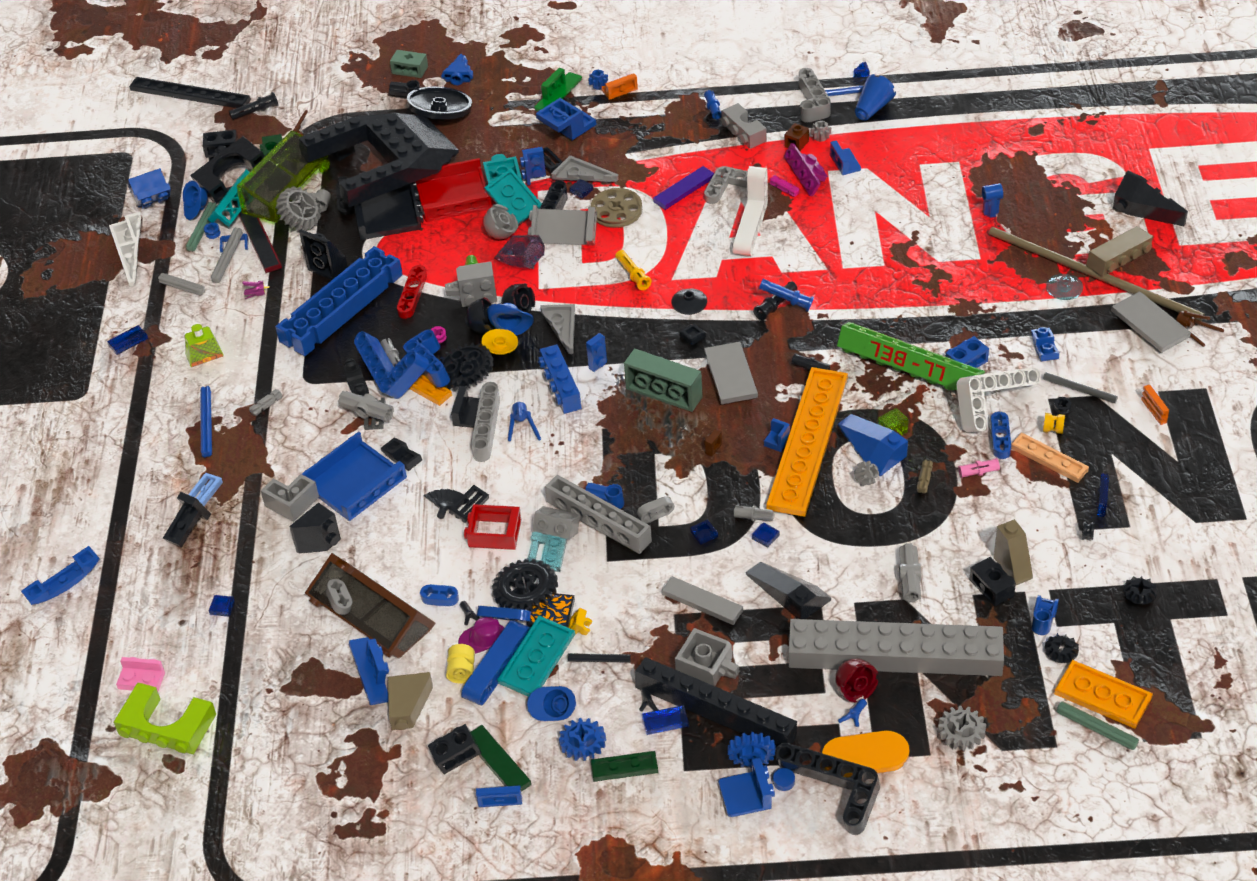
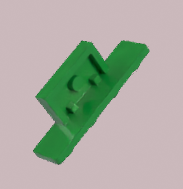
M558 68L542 83L543 98L535 105V110L540 111L555 100L563 99L582 80V76L572 72H568L565 75V69Z

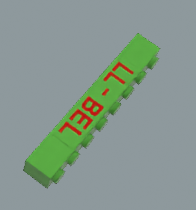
M851 322L841 327L837 346L843 348V351L857 353L864 359L876 360V363L880 365L892 366L896 371H906L912 377H922L927 379V382L941 384L948 390H957V381L962 377L985 374V371Z

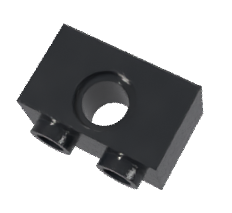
M991 557L970 567L969 580L994 607L1014 597L1016 586L1014 578L1009 576L1002 566Z

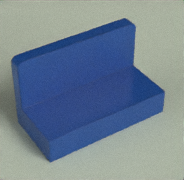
M837 140L830 142V156L842 175L861 171V166L850 148L842 149Z

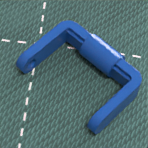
M244 233L240 240H245V250H248L249 239L247 234ZM230 235L220 237V252H223L224 242L228 241Z

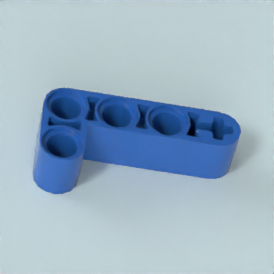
M425 330L404 344L403 348L406 354L409 351H414L428 359L429 365L423 375L436 387H444L450 382V377L443 363L433 355L440 348L433 330Z

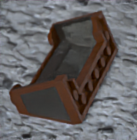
M331 553L305 591V594L310 597L309 602L318 608L320 605H323L368 638L376 639L377 644L382 647L383 654L389 658L392 655L401 658L436 624L433 620L333 553ZM332 579L343 581L352 598L353 603L348 614H338L331 606L326 594L328 582Z

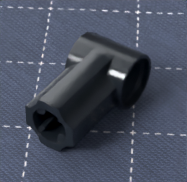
M411 80L407 83L391 81L389 94L407 97L411 91L420 88V83L417 80Z

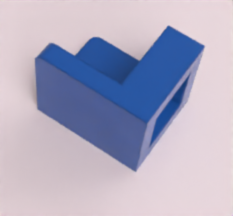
M773 418L771 420V431L764 440V446L782 452L790 434V424Z

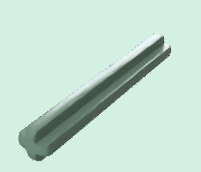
M209 202L186 244L188 251H195L205 232L204 226L210 223L208 217L217 207L215 202Z
M1064 701L1059 703L1057 713L1131 750H1135L1138 746V738Z

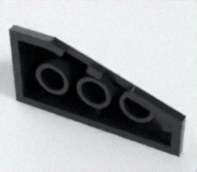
M759 562L746 572V575L797 619L808 618L831 601V597L817 585L766 563Z

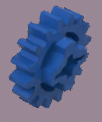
M579 718L577 723L571 720V726L564 725L565 731H560L559 744L562 753L566 752L568 758L574 756L575 761L579 757L586 761L588 756L594 759V753L601 754V748L606 746V734L603 726H599L598 721L591 723L590 718L586 722Z
M751 732L750 735L742 733L741 737L735 736V740L729 741V760H734V764L741 763V767L748 766L752 768V759L761 758L762 764H769V760H774L776 749L774 740H770V736L763 737V733L754 734V732Z

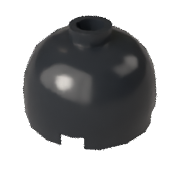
M514 284L504 291L501 303H512L519 310L532 315L533 312L530 311L532 307H535V295L533 289L527 287L528 284Z
M484 297L471 303L467 309V317H465L466 325L471 327L474 332L482 335L496 329L488 319L487 309L492 305L488 298Z

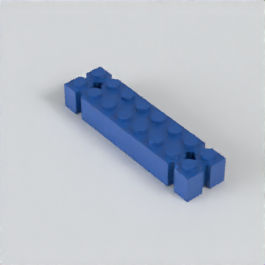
M373 246L365 253L364 259H357L292 312L289 320L285 318L275 326L279 342L289 348L294 346V351L303 356L309 354L315 349V343L321 344L387 289L388 283H394L403 275L400 259L390 254L385 256L383 250Z

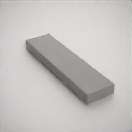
M673 576L662 589V595L732 625L735 624L743 612V606Z

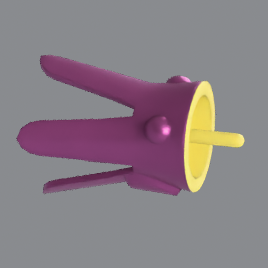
M263 281L242 282L245 286H254V288L244 290V295L253 294L245 299L255 295H265L264 288H269V286L264 287Z

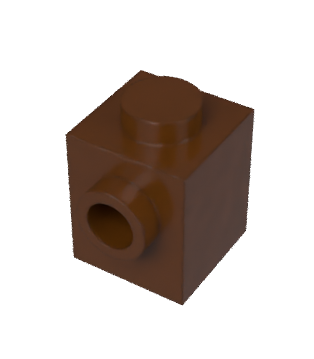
M796 123L784 134L785 148H789L790 144L793 143L801 151L809 142V128Z

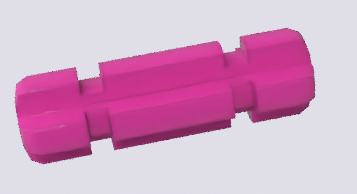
M776 175L770 178V184L774 187L777 186L778 189L787 194L789 193L793 197L799 195L800 189L795 185L780 179Z

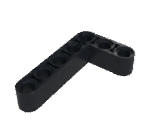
M782 743L777 746L775 756L781 768H787L793 773L852 790L843 813V821L848 833L852 835L861 834L867 825L880 790L877 772L867 766L789 743ZM787 754L791 755V756H790L789 758H787V759H782V757H783L784 755H787ZM807 760L811 761L810 764L803 765V762ZM825 767H832L829 771H823ZM846 773H853L851 777H843ZM867 779H873V780H874V781H873L872 783H870V784L864 783ZM859 799H866V802L862 804L857 803ZM852 819H859L855 824L849 823Z

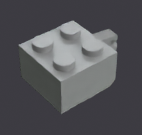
M491 262L459 266L456 269L458 280L445 284L446 295L460 296L462 307L470 306L474 301L484 297L488 298L491 303L497 302Z
M696 628L692 630L675 657L676 670L713 686H716L721 676L736 679L739 674V665L731 662L732 644L727 640Z

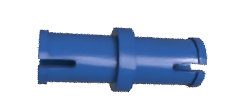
M707 90L704 93L707 108L711 111L713 119H720L722 117L719 107L720 103L716 99L714 92Z

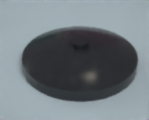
M422 87L411 91L407 95L406 104L409 110L427 118L456 119L469 114L472 109L471 98L467 94L452 88Z

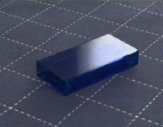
M137 325L108 340L107 343L114 353L118 355L147 340L148 336Z
M1101 473L1097 510V516L1100 517L1106 515L1109 476Z
M684 705L642 713L647 735L689 727Z

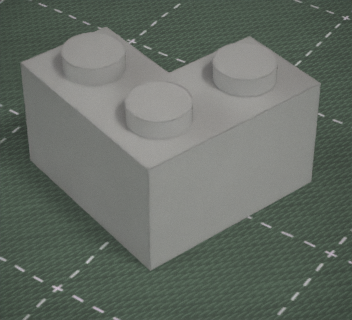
M302 474L289 486L273 478L261 490L264 505L293 522L319 498L316 482Z

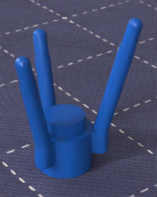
M516 402L512 405L508 441L512 439L514 421L521 422L526 418L537 439L541 440L531 417V412L527 411V406L523 402Z

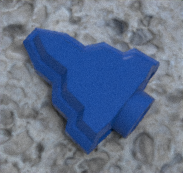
M460 54L448 68L443 70L441 78L446 82H451L453 85L470 82L473 79V71L468 65L465 55Z

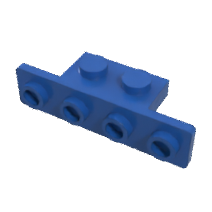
M368 637L349 640V647L369 704L376 705L389 702L388 690L385 685L386 674H389V667L387 662L383 661L382 647H378L376 639H369Z

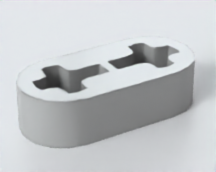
M664 496L639 507L637 515L641 521L649 523L669 515L674 510L675 505L668 496Z
M339 579L330 580L327 584L326 594L333 610L341 615L348 614L353 602L346 585Z

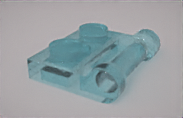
M533 532L529 556L526 559L529 561L536 559L539 544H545L541 561H544V564H549L550 568H553L555 572H560L567 539Z

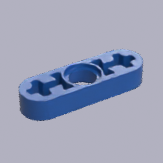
M998 411L991 415L990 423L993 455L998 459H1006L1011 454L1009 417L1006 413ZM998 420H1001L1002 426H998ZM997 433H1003V434H1005L1006 436H1005V437H998V436H996V434H997Z
M478 606L477 616L530 622L531 611Z

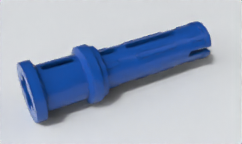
M764 278L759 286V289L783 298L793 306H800L807 312L814 299L813 296L808 297L801 294L798 290L794 292Z

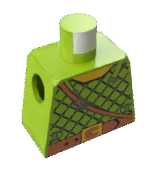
M195 324L191 327L192 332L184 335L185 354L191 367L224 356L210 327L202 328L201 324Z

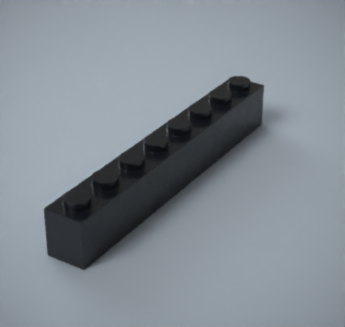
M647 657L644 658L635 670V688L639 690L646 688L650 691L651 695L739 733L750 735L751 732H754V734L763 733V737L770 736V740H774L776 748L782 743L793 744L796 739V720Z

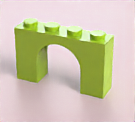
M137 682L114 720L118 734L124 738L138 739L142 743L149 742L161 748L167 747L179 753L194 755L216 716L213 703L193 697L179 720L167 726H155L149 723V719L161 700L157 688Z

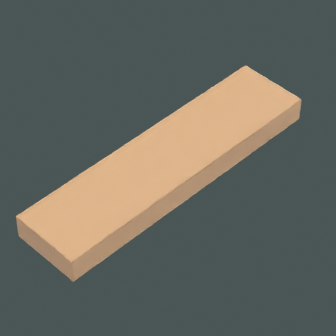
M1022 432L1011 443V449L1077 483L1088 472L1089 466Z

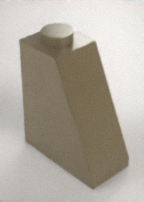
M1014 519L997 526L994 559L1009 576L1014 578L1016 585L1033 579L1026 533Z
M430 672L388 677L389 720L392 730H405L414 727L433 689Z

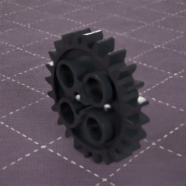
M465 343L464 347L458 345L456 350L451 348V353L445 352L446 357H440L441 363H443L450 377V382L444 387H447L449 390L453 387L454 391L459 386L471 388V384L477 385L478 380L484 381L482 377L489 376L488 371H492L491 366L494 365V359L489 349L485 345L481 346L480 343L476 346L474 343L470 346Z

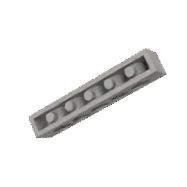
M558 474L545 486L548 503L562 511L579 514L580 521L640 554L652 542L650 525Z

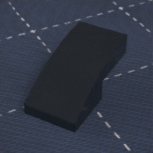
M395 437L381 447V451L395 463L398 461L402 462L407 471L422 461L420 454L408 449L405 442Z

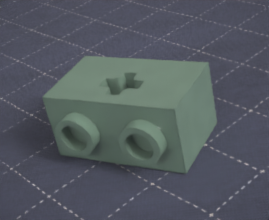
M396 50L390 60L392 74L422 78L428 68L427 55Z

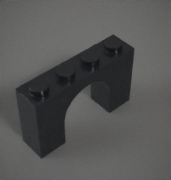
M242 136L190 176L193 181L198 183L199 187L206 190L207 196L217 203L228 192L224 183L220 180V177L226 170L233 166L245 165L257 173L267 166L269 162L259 148Z

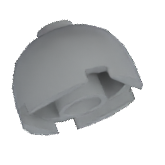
M493 205L485 213L483 225L487 234L501 240L510 237L518 229V221L513 213L510 215L507 212L508 208L503 205Z

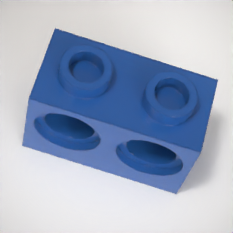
M973 336L958 346L949 349L945 357L978 368L988 362L989 348Z

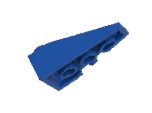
M850 414L838 423L839 429L846 439L852 443L855 452L862 457L863 462L871 461V464L877 466L878 476H882L907 457L908 440L894 430Z

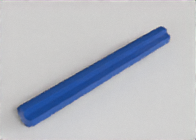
M209 386L200 389L202 457H210L212 455L211 390Z

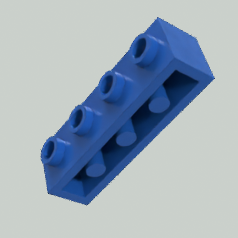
M558 345L540 349L541 357H538L540 367L544 369L545 379L549 380L551 392L555 393L557 405H560L564 414L582 409L580 392Z

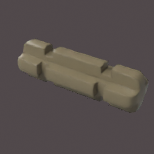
M924 460L922 462L919 482L917 484V492L926 493L928 490L933 468L931 460Z

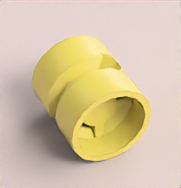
M455 644L449 648L446 677L449 681L464 684L474 672L475 651L471 646Z

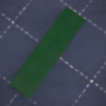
M483 725L471 731L482 752L478 756L505 787L520 786L522 792L532 785L531 780Z

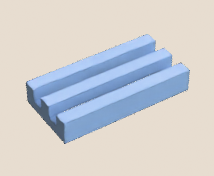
M205 473L188 495L196 497L205 506L223 483L222 478Z

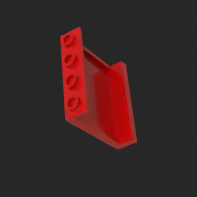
M480 158L443 165L440 172L416 181L426 222L485 211L492 207L491 197L484 190V187L487 185L482 172Z

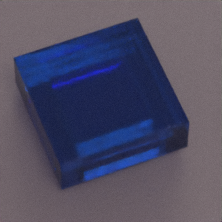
M579 179L569 187L570 193L582 199L594 190L592 184L582 179Z
M708 519L690 527L691 533L700 545L718 537V532Z
M764 522L752 533V539L767 548L780 536L779 530Z
M214 595L209 608L210 615L229 617L235 603L234 597Z

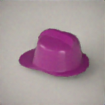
M482 617L474 623L473 627L465 630L460 635L458 644L469 645L474 649L475 654L492 647L504 630V627L499 624L497 619Z

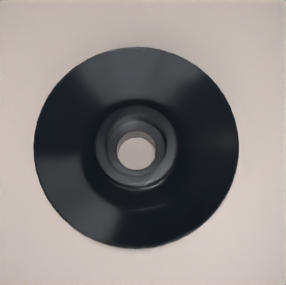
M693 288L683 289L672 297V307L681 314H697L707 306V297L700 290Z

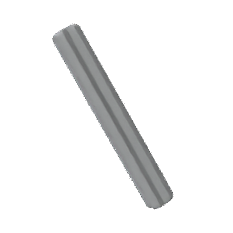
M241 228L233 229L211 275L212 282L219 283L243 234Z

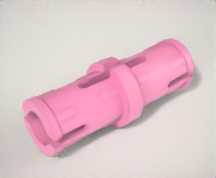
M997 458L982 462L977 460L972 464L958 466L961 478L972 475L982 476L983 473L1000 470Z

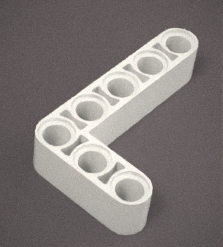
M749 166L748 200L734 240L733 254L752 255L767 208L768 170L767 168Z
M1032 367L960 378L957 381V393L963 429L968 433L986 430L988 419L984 392L1037 384L1041 378L1039 370Z

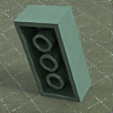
M635 348L624 362L627 390L693 412L703 397L700 370Z

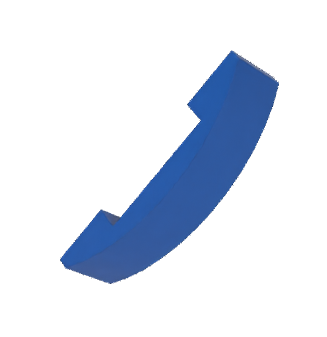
M87 546L72 556L74 559L73 563L43 583L36 580L21 590L22 594L33 605L50 600L69 590L80 582L100 560L92 548Z

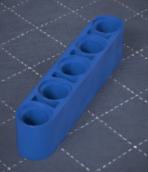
M514 620L507 624L463 686L462 698L481 706L487 701L498 685L497 679L531 627Z

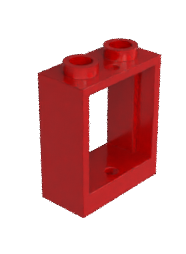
M473 504L472 512L468 513L469 525L464 530V538L468 540V546L473 548L516 550L522 520L520 507ZM479 521L508 523L507 533H477Z

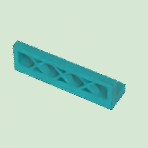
M246 169L208 217V220L214 223L218 218L229 227L262 182ZM249 178L256 185L248 186L247 179ZM239 190H245L247 197H240ZM231 201H237L239 208H232ZM223 211L230 213V220L222 215Z

